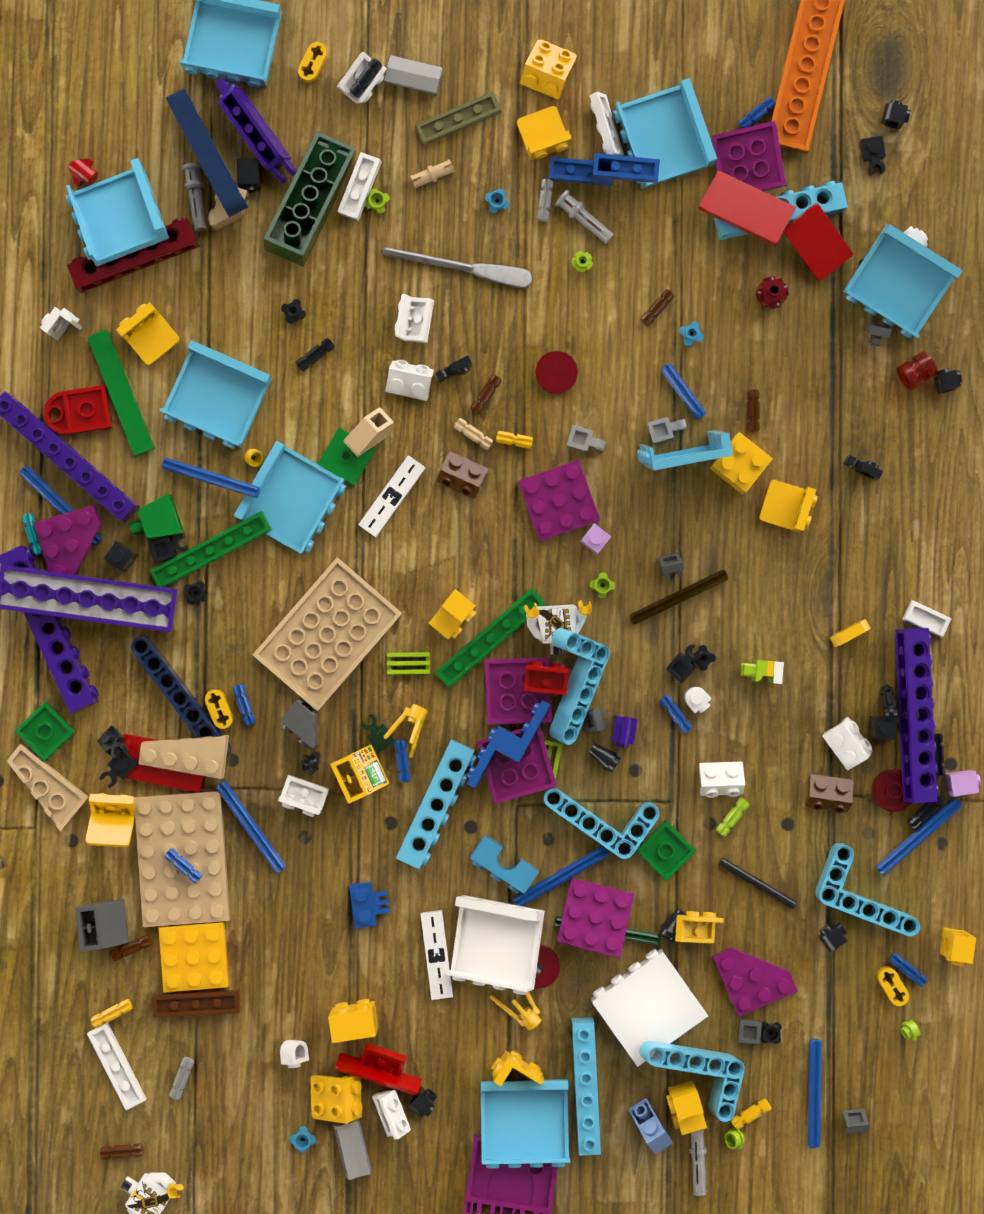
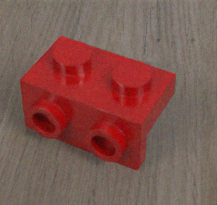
M531 661L530 665H526L523 691L567 695L570 669H566L565 664L552 663V667L543 666L544 662Z

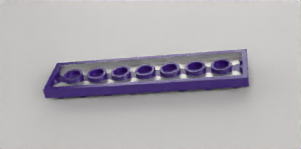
M1 565V610L170 633L172 631L177 589Z

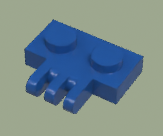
M371 881L349 885L355 928L377 925L376 914L390 912V907L381 908V905L389 904V899H380L379 897L388 895L387 890L373 892Z

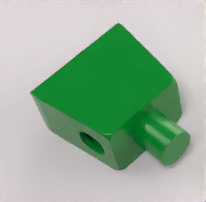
M166 494L138 509L140 520L129 523L133 535L145 532L147 539L150 540L185 534L173 496L170 494Z

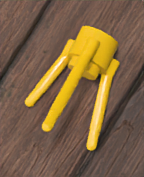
M412 704L411 708L406 707L403 714L384 735V739H387L408 716L407 721L415 725L409 741L412 745L408 757L412 758L428 711L415 704Z
M526 992L525 995L532 1009L529 1007L523 1009L515 999H512V1003L520 1012L519 1016L496 997L490 996L492 1001L518 1021L522 1027L525 1026L528 1031L534 1029L542 1020L538 1016L540 1010L536 1007L530 992Z

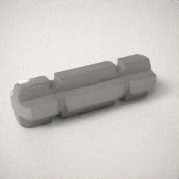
M543 179L541 184L542 190L538 207L540 210H538L537 220L541 222H547L549 219L548 210H550L551 190L553 188V180Z
M184 1057L181 1061V1067L178 1069L173 1083L174 1087L171 1088L169 1097L179 1100L183 1094L182 1089L185 1088L190 1070L194 1064L192 1058Z

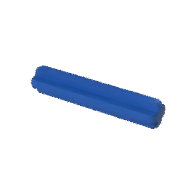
M670 363L665 365L661 369L665 378L695 419L702 418L706 414L704 408Z

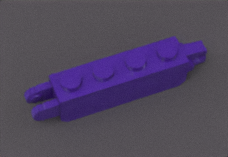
M220 78L215 83L221 92L218 104L262 166L267 171H272L281 184L286 183L287 178L280 168L284 166L287 172L294 176L297 171L290 162L292 158L244 90L238 88L235 84L231 85L227 79Z

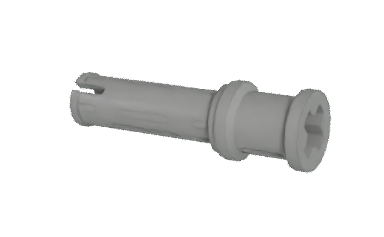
M188 163L182 166L186 177L184 185L186 190L189 191L194 231L207 229L201 191L204 187V182L201 181L200 169L202 166L200 163Z
M568 190L555 203L556 207L560 206L569 214V218H576L605 244L614 235L613 232L583 208L582 202L576 201L569 195ZM587 219L590 220L595 226H597L601 230V232L598 231L593 225H591L587 221Z

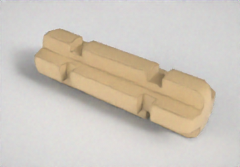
M462 418L456 421L454 425L456 430L464 432L463 434L475 443H480V446L485 450L490 448L493 443L492 439L488 436H483L484 434L472 425H467V422Z

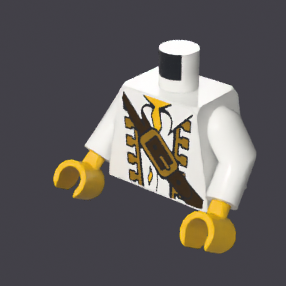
M580 600L578 602V610L573 604L537 607V604L534 603V607L531 610L525 605L527 627L536 639H540L542 643H550L551 655L563 654V649L554 646L552 643L553 633L557 629L563 628L579 634L587 615L592 612L591 601H589L587 606H583V602Z
M159 1172L145 1173L139 1183L127 1176L120 1188L131 1194L125 1204L128 1214H161L170 1198H180L176 1190H183L184 1186L176 1184L167 1173Z

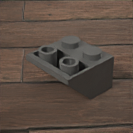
M302 699L297 700L280 719L283 723L281 727L289 734L295 733L299 737L298 742L305 748L311 747L314 749L320 744L318 713Z
M124 899L81 904L75 908L80 952L104 949L129 942Z

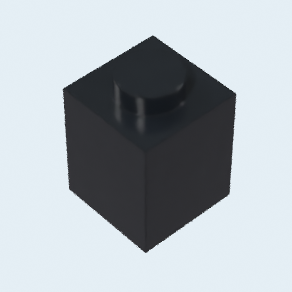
M257 158L237 159V185L240 189L247 190L248 193L262 190L261 163Z
M115 541L103 559L118 570L127 572L138 557V554L123 543Z
M870 716L868 737L896 740L897 718L889 720V718L883 716Z

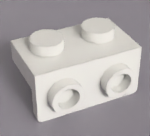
M364 52L360 53L337 85V88L356 104L365 103L370 99L373 94L371 90L375 85H379L385 77L383 73L387 69L382 66L378 72H375L376 75L368 87L363 89L362 95L359 98L353 96L349 91L353 84H356V80L365 67H369L368 63L371 61V58Z
M402 294L401 301L398 304L399 313L395 324V336L404 341L427 343L434 300Z
M54 307L52 312L46 314L42 319L40 329L58 341L70 324L79 330L82 329V326L78 324L80 319L67 309L63 308L60 311Z
M404 360L392 361L389 367L385 392L427 401L434 370L429 369L426 365H411Z
M849 717L844 718L840 724L822 735L847 771L867 760L873 752L870 742L863 738L857 724L851 721Z
M743 762L699 763L700 796L713 798L718 795H728L736 797L743 794L745 788Z
M288 775L278 801L283 802V807L292 810L297 807L303 809V814L314 817L315 814H321L329 788Z
M395 1089L377 1092L372 1096L387 1137L393 1136L395 1140L400 1139L411 1130Z

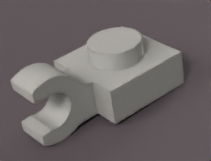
M668 417L647 423L653 444L673 439V432L686 429L687 427L685 419L670 423Z
M573 425L567 446L584 452L588 451L589 446L604 451L606 441L593 438L592 430Z

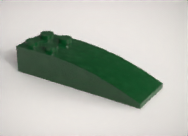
M318 131L316 132L263 238L264 250L304 267L345 179L356 152L355 147Z

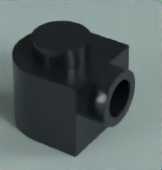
M890 101V103L885 104L881 123L884 126L900 130L903 123L908 122L911 110H908V106L903 105L900 101Z
M949 368L942 369L936 372L937 376L933 377L937 394L954 391L961 387L962 376L959 370L949 371Z
M840 922L832 925L827 924L819 930L821 934L818 938L829 952L836 950L848 941L844 936L847 932Z
M420 1087L418 1095L413 1096L407 1107L421 1118L425 1115L428 1117L435 1108L434 1100L437 1098V1095L430 1089L425 1090L423 1087Z

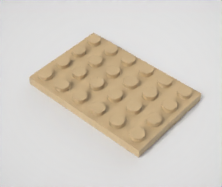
M337 557L254 652L253 656L316 711H319L403 613Z
M210 791L134 797L143 927L229 921L230 908L222 797L219 792ZM170 849H175L179 853L178 856L184 857L194 866V870L197 869L202 873V878L196 884L192 883L188 876H184L175 868L173 862L165 859L164 856Z

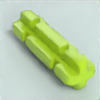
M739 798L735 803L736 806L732 807L723 819L724 822L720 823L716 828L717 832L722 836L728 835L731 831L729 829L734 827L743 815L742 812L746 811L750 804L743 798Z

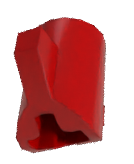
M86 158L69 163L68 169L72 174L75 185L79 187L84 182L90 186L96 181L99 173L92 168L94 160Z

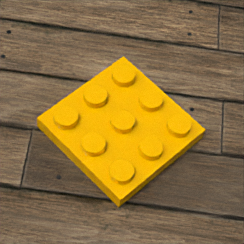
M225 921L159 927L163 992L226 988L230 986Z

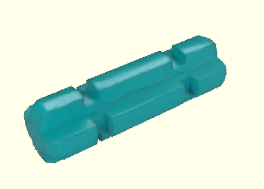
M32 513L25 514L21 518L23 525H26L25 531L29 544H32L33 555L43 554L34 526V522H36L35 517Z

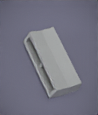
M390 55L384 81L388 84L437 95L442 77V67Z
M360 1119L347 1124H334L345 1177L348 1180L371 1174L372 1169Z

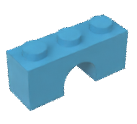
M484 834L470 855V858L473 860L472 864L481 870L483 868L491 872L490 876L500 882L503 879L509 883L508 888L518 894L521 891L525 894L539 873V870L522 858L513 867L506 868L501 866L497 857L503 848L502 845Z

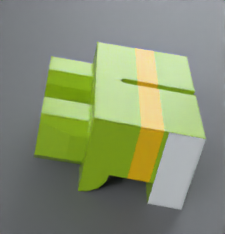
M753 660V664L741 663L740 676L751 677V681L754 682L760 681L763 676H769L768 683L782 684L784 662Z

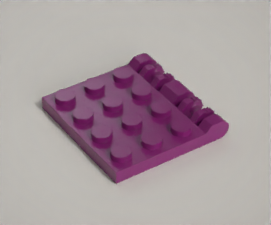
M474 1134L463 1214H472L474 1203H477L475 1214H482V1204L490 1205L488 1214H495L496 1206H500L499 1214H515V1209H520L519 1214H525V1210L533 1211V1214H538L539 1212L541 1214H551L558 1167H552V1163H543V1167H530V1163L521 1164L520 1168H509L508 1164H499V1168H486V1164H482L481 1135Z

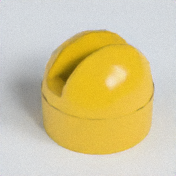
M249 449L244 455V460L248 465L258 467L263 461V454L259 450Z

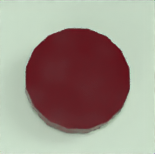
M548 352L537 363L535 370L536 381L548 393H565L572 388L577 380V364L565 352Z
M887 769L879 773L874 779L872 796L876 804L882 809L890 812H900L912 804L903 802L901 770Z
M540 944L538 962L541 963L540 966L543 970L535 977L534 988L536 989L546 988L553 984L560 972V961L556 953L550 947Z

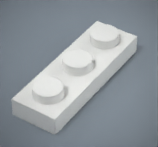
M595 92L590 95V107L596 115L598 122L596 127L604 142L602 144L605 154L624 156L606 94Z
M360 152L337 211L339 215L359 221L382 163L379 158Z

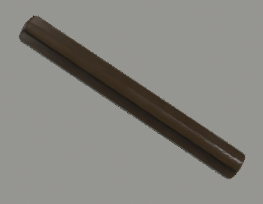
M725 570L716 572L630 614V619L633 624H638L729 579L728 574Z

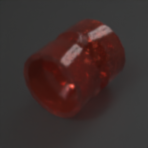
M925 351L912 357V362L906 361L896 368L899 379L910 391L920 386L922 380L927 381L938 374L934 361Z

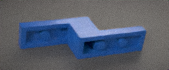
M595 153L593 161L550 157L548 179L612 186L614 179L657 183L660 159Z
M542 701L541 704H535L531 712L534 715L531 722L526 721L520 732L523 734L522 738L501 726H498L497 729L493 728L487 738L490 741L487 748L482 747L477 756L479 762L476 768L472 766L466 776L469 779L467 784L473 788L477 787L496 750L520 762L551 704Z

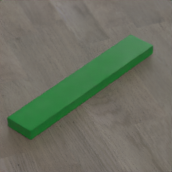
M105 329L88 336L87 339L134 456L136 457L154 450L155 446L109 330Z
M260 511L149 570V573L157 587L165 588L271 532L273 529L264 512Z
M531 588L435 673L450 688L527 621L525 605L531 610L534 607V603L537 604V607L544 606L546 603Z

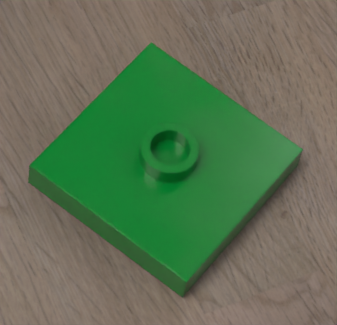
M339 427L317 464L355 486L374 455L376 448L372 447L357 457L343 442L350 433Z
M45 701L14 732L43 762H46L77 731L48 701Z
M664 820L639 845L636 852L667 881L696 850Z

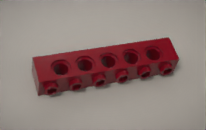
M182 217L173 220L172 224L165 226L168 236L178 234L175 242H168V239L159 242L154 250H148V247L138 250L134 258H129L128 255L118 258L117 263L113 266H109V262L97 266V271L93 274H89V268L95 265L92 259L88 260L87 257L74 258L71 261L72 263L67 264L75 288L80 293H83L200 247L191 222L188 218L184 219Z

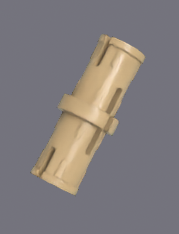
M450 159L433 167L430 165L426 170L411 175L410 178L414 188L416 189L431 181L433 183L437 182L438 178L454 173L455 171L453 166H451Z

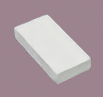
M913 600L910 601L902 620L918 628H929V633L943 638L952 619Z

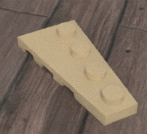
M229 735L144 741L141 743L139 764L222 779L225 773Z
M20 744L7 760L21 781L30 789L33 797L43 806L46 814L55 822L59 831H63L88 800L89 796L49 764L43 762L39 756L24 744Z

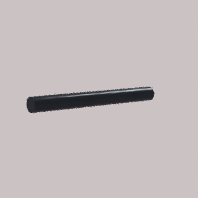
M722 857L718 865L793 909L796 906L797 901Z

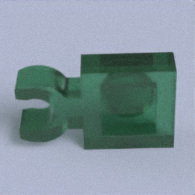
M370 714L369 716L373 721L372 724L367 725L363 720L360 721V724L364 729L371 732L366 737L379 754L396 740L392 734L387 739H384L388 728L385 724L378 727L376 716Z

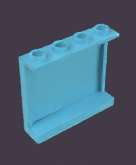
M196 0L184 58L179 61L184 71L194 75L197 72L203 73L212 79L222 77L232 83L246 82L249 86L256 88L260 86L266 87L282 16L280 4L260 0Z
M690 78L682 80L678 86L621 105L620 102H616L613 116L615 122L620 123L622 129L620 137L623 144H627V156L660 159L658 182L636 181L637 184L640 183L642 189L715 165L717 157Z
M139 158L131 160L133 169L73 192L70 185L66 186L69 195H66L69 206L73 207L75 211L72 212V217L76 225L80 226V229L77 230L81 241L86 244V247L83 248L87 259H92L96 266L169 239L146 171Z
M886 224L843 292L847 294L846 299L855 305L858 302L865 306L864 310L869 314L875 316L877 313L882 316V322L893 328L896 325L901 328L900 333L909 339L912 336L919 338L920 335L918 333L954 278H958L963 270L892 225Z
M191 340L188 346L190 351L164 409L160 408L159 411L165 414L163 418L173 423L179 420L184 423L183 427L194 432L197 428L204 432L203 436L211 440H215L217 437L224 440L222 444L234 449L235 446L242 448L273 378L265 372Z
M717 430L707 431L709 445L654 455L652 447L639 444L640 450H637L638 461L651 470H659L732 456L730 434Z
M276 441L251 484L260 487L259 497L253 498L245 495L234 516L243 521L263 511L273 529L267 535L304 555L305 552L309 553L315 543L312 541L315 534H320L325 526L323 520L326 515L330 516L335 509V499L337 496L341 497L347 487L344 485L346 481Z
M567 1079L545 1080L543 1085L534 1080H505L502 1086L494 1083V1081H480L482 1164H486V1168H499V1164H508L509 1168H520L521 1164L530 1163V1167H543V1163H552V1167H564L565 1163H570Z

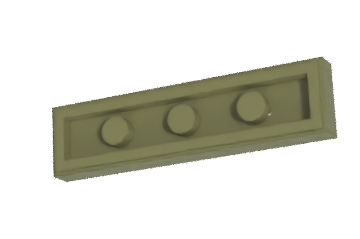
M492 91L415 124V128L423 146H426L502 113V110Z

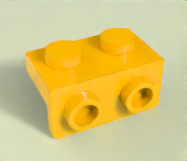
M686 911V915H677L675 941L714 943L716 922L723 923L724 918L716 917V913L703 912V916H699V912Z

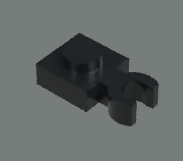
M883 135L861 139L860 146L863 162H870L867 170L868 175L872 176L874 174L873 167H878L880 174H883L886 169L885 164L880 160L886 157Z
M467 355L436 372V376L439 382L448 379L452 375L458 374V376H462L470 371L469 368L472 366V362Z
M851 455L847 456L843 463L845 466L855 469L856 472L874 481L880 479L883 473L882 470L878 469V464L872 461L862 462Z
M182 534L177 535L174 541H171L170 536H166L149 542L148 546L154 563L157 564L176 557L175 550H188V545L183 547L179 545V541L186 538V536Z
M694 644L686 648V655L682 652L678 653L666 668L680 683H684L697 668L693 662L702 658L704 654L701 651L696 656L693 655L692 649L696 646Z
M112 725L97 741L107 754L118 761L121 760L120 752L122 750L127 753L129 751V748L123 744L126 739Z
M124 750L120 752L121 760L118 761L113 758L107 764L111 770L102 773L99 778L103 780L106 776H110L112 781L108 785L109 788L116 785L118 776L125 779L139 764L137 760Z

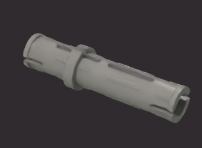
M704 1129L691 1133V1147L689 1148V1152L692 1154L693 1194L696 1196L707 1194L705 1170L707 1148L704 1146Z

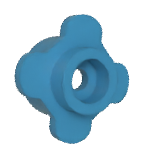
M498 189L485 195V200L489 203V211L491 213H496L497 210L509 207V202L506 200L503 189Z
M696 321L679 329V333L682 335L686 346H691L692 343L696 341L701 342L704 339V334L700 332L699 323Z
M301 1126L295 1135H291L290 1142L294 1144L300 1153H304L310 1145L316 1142V1137L308 1132L307 1127Z

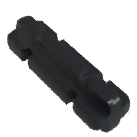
M371 59L368 63L369 67H365L356 80V84H353L350 88V93L356 98L362 95L363 89L367 88L375 77V72L381 69L382 64L377 59Z
M326 338L321 342L320 346H315L305 354L304 358L298 359L296 365L301 371H305L309 368L310 364L313 365L326 355L325 352H330L334 349V344L329 338Z
M886 684L885 687L880 689L884 715L889 720H893V718L898 716L893 687H889Z
M934 733V741L936 743L935 763L937 764L936 776L945 775V766H943V763H945L944 746L941 745L943 743V735Z
M938 794L937 802H926L915 813L916 816H912L908 820V824L913 829L918 830L923 825L922 822H926L937 810L936 808L944 803V799Z

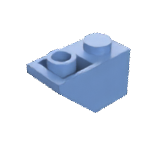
M647 1098L628 1109L647 1145L654 1154L673 1144L667 1130Z

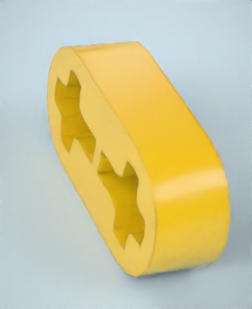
M314 42L310 44L299 65L298 74L304 83L309 84L316 81L328 55L326 47L322 43ZM318 49H321L322 56L318 55L314 61L313 51L317 52ZM312 65L311 70L313 74H308V76L306 77L304 70L308 71L310 66Z
M866 619L860 620L830 637V640L834 647H838L868 631L870 626Z
M217 689L209 691L205 696V703L213 723L220 729L230 727L233 724L234 717L225 694ZM213 693L221 697L218 700L220 708H217L216 703L210 702V699L213 698ZM219 710L222 711L224 716L228 715L229 717L226 720V725L223 722H218V719L221 718Z
M889 966L881 967L877 971L876 977L886 996L896 1006L905 1005L909 1000V993L897 972ZM885 972L892 974L890 976V979L893 982L892 984H889V982L886 980H882L885 977ZM894 988H896L900 993L903 992V994H901V1000L894 998L896 996L895 992L893 991Z

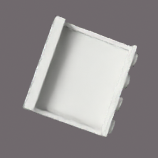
M466 895L456 897L455 906H460L451 970L446 971L445 975L453 976L452 979L455 981L472 980L474 985L485 986V983L490 984L497 990L513 989V993L525 995L526 992L533 990L545 911Z
M661 948L650 951L645 956L646 959L641 963L638 961L629 966L627 973L624 975L618 974L612 978L610 985L606 988L603 986L593 992V997L591 998L593 1005L637 1067L645 1062L639 1053L640 1046L644 1042L655 1041L670 1044L708 1017L704 1008L700 1005ZM655 1050L650 1053V1057L655 1054Z

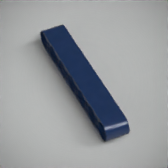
M185 88L166 97L173 114L228 217L230 218L247 209L248 206Z
M147 637L135 638L131 643L132 653L195 737H203L202 730L204 727L211 729V737L223 736L154 642ZM140 641H145L147 644V650L143 653L138 649ZM154 658L160 661V667L157 670L151 667V661ZM167 675L173 679L171 687H167L164 684V678ZM180 692L186 696L184 704H179L176 700ZM191 710H196L199 714L196 722L192 721L189 717ZM229 743L227 749V757L231 753V746Z

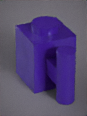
M620 715L614 716L611 741L615 742V746L628 748V744L634 745L637 718Z

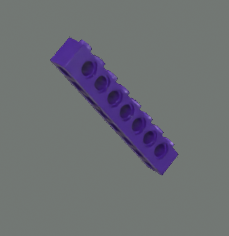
M6 391L0 395V416L116 518L126 523L139 509L140 506L13 395Z
M26 546L16 547L0 555L1 565L20 567L25 564L28 569L41 570L36 568L34 563L35 555ZM24 613L69 712L76 713L99 702L97 699L99 693L96 687L90 684L88 679L90 677L89 671L85 665L82 666L79 660L81 657L80 652L76 646L72 645L70 638H72L67 626H63L62 618ZM49 623H52L55 627L52 634H48L46 631V626ZM58 642H61L64 646L61 654H58L55 650ZM68 661L73 666V670L69 674L64 670V665ZM76 681H79L82 685V690L79 693L73 689Z
M929 628L895 629L903 802L909 803L937 802L939 792L936 783L937 764L935 763L936 743L934 741L935 721L933 720L934 700L932 698L933 678L931 677L932 657L930 655L931 636ZM914 646L916 647V654L913 652ZM915 668L917 669V675H916V676H915V673H914ZM916 689L918 690V697L915 695ZM917 711H919V718H918V719H917V716H916ZM920 754H921V757H922L921 762H919V755H920ZM922 776L923 781L920 784V777Z

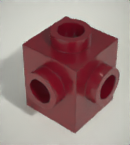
M775 276L764 278L756 290V298L760 302L761 308H779L787 299L786 296L789 295L787 284H783L782 278L776 279ZM775 288L776 294L771 293L770 289Z

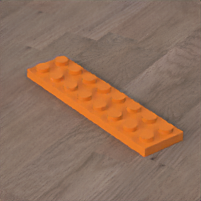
M800 0L776 104L771 118V122L776 121L780 147L806 154L809 151L845 0Z

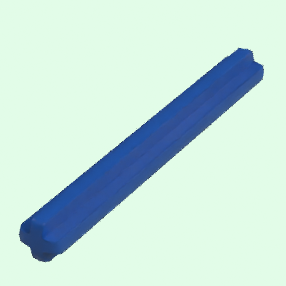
M169 458L163 460L162 468L253 498L259 497L261 489L258 486Z
M24 466L20 470L19 474L60 514L74 511L30 467ZM98 533L92 542L93 546L98 545L102 540Z
M223 781L218 784L216 790L276 873L282 871L286 867L285 863L228 783Z
M952 798L918 830L877 864V870L882 875H886L963 806L957 798Z
M604 846L597 848L532 886L525 894L521 893L513 898L514 904L523 907L609 856L607 849Z
M811 1039L809 1044L808 1146L810 1148H819L821 1137L822 1041L819 1039Z

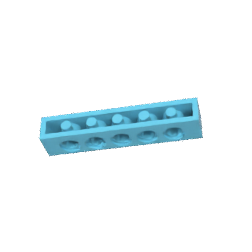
M829 181L818 188L807 186L802 188V191L795 193L793 190H789L776 197L796 207L789 223L815 203L820 205L827 216L844 213L848 208L842 182L835 183V181ZM817 196H823L826 199V204H820L817 201ZM796 201L804 202L805 208H798ZM714 217L719 240L749 234Z
M451 739L396 859L417 869H420L421 865L426 866L431 855L428 853L431 845H436L440 836L437 830L440 825L444 827L449 817L446 811L449 805L453 807L458 795L455 794L457 787H463L467 776L464 772L467 766L472 767L476 756L473 755L474 749ZM456 759L462 763V768L459 771L451 770L449 764L452 760ZM444 779L450 780L453 784L452 789L448 791L443 790L440 786L441 781ZM434 799H440L443 802L444 807L441 810L432 808L431 802ZM423 820H433L434 827L430 830L425 829L422 825ZM417 838L423 839L425 847L423 849H416L413 841Z
M593 1017L571 1018L579 1156L600 1155Z

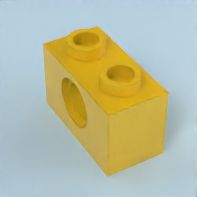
M943 927L939 953L945 956L946 960L952 961L951 964L965 966V963L973 964L976 937L964 930Z

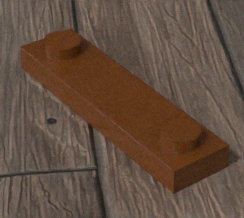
M240 989L153 994V1018L240 1013Z

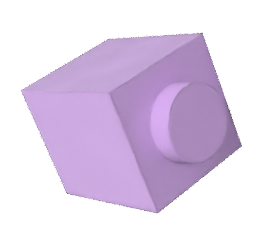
M594 523L580 543L597 555L611 536Z
M964 770L945 773L948 795L955 797L979 793L981 779L979 774H976V771Z

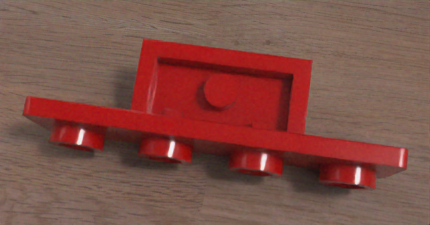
M369 1043L365 1044L361 1059L340 1053L335 1066L336 1070L343 1073H348L415 1096L418 1095L422 1081L421 1078L402 1072L407 1058L406 1055Z

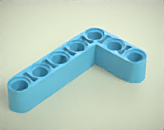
M559 628L553 633V645L577 655L578 658L568 681L567 695H563L550 726L549 734L553 739L566 745H571L579 735L609 659L610 650L601 643L572 631Z
M555 787L547 789L543 797L545 804L550 809L622 859L630 858L659 818V809L653 803H642L620 833ZM556 792L559 794L557 803L548 802L547 797L550 793ZM568 805L577 807L575 815L568 816L565 813ZM647 807L654 808V815L651 818H645L643 815V811ZM585 818H593L594 826L585 828L583 826ZM634 825L642 827V832L637 836L631 834V828ZM604 830L612 832V837L608 841L600 838ZM623 842L628 843L630 846L629 851L626 853L618 851L619 845Z
M844 843L834 844L829 852L816 887L815 894L818 900L825 905L906 936L918 934L920 923L913 916L842 889L854 858V852L851 847ZM845 848L847 851L846 856L839 859L838 851ZM837 868L839 870L838 877L831 879L830 872ZM831 889L832 894L830 898L823 899L822 894L824 890ZM851 897V904L844 907V898ZM871 904L872 911L869 914H863L864 906ZM887 912H891V920L889 922H884V915ZM907 920H912L911 928L905 930L904 923Z
M646 1041L640 1046V1056L654 1067L715 1076L708 1109L722 1122H728L734 1117L745 1068L740 1060L728 1053L655 1041ZM655 1050V1054L650 1057V1053ZM675 1053L674 1058L670 1060L671 1055ZM695 1056L694 1061L690 1063V1059ZM714 1060V1063L709 1067L710 1062Z

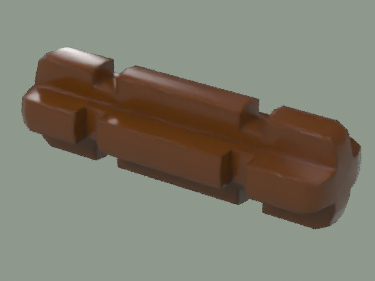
M666 289L661 294V298L659 297L648 309V312L644 313L640 321L645 326H650L654 318H657L666 308L667 303L674 299L675 295L673 292Z
M493 374L490 377L489 383L484 386L477 396V401H474L471 405V409L478 414L482 412L484 405H487L495 393V388H498L502 380L497 375Z
M750 389L747 392V399L749 400L747 402L748 431L750 432L760 430V422H758V419H760V401H758L760 393L757 389Z
M145 935L139 938L140 940H133L122 945L121 948L117 947L111 950L110 955L113 961H118L123 956L127 957L142 950V948L150 947L153 944L151 937Z
M138 1143L133 1146L131 1144L115 1145L112 1148L111 1146H103L100 1149V1157L102 1160H107L111 1157L113 1159L130 1158L132 1155L133 1157H141L144 1152L143 1144Z

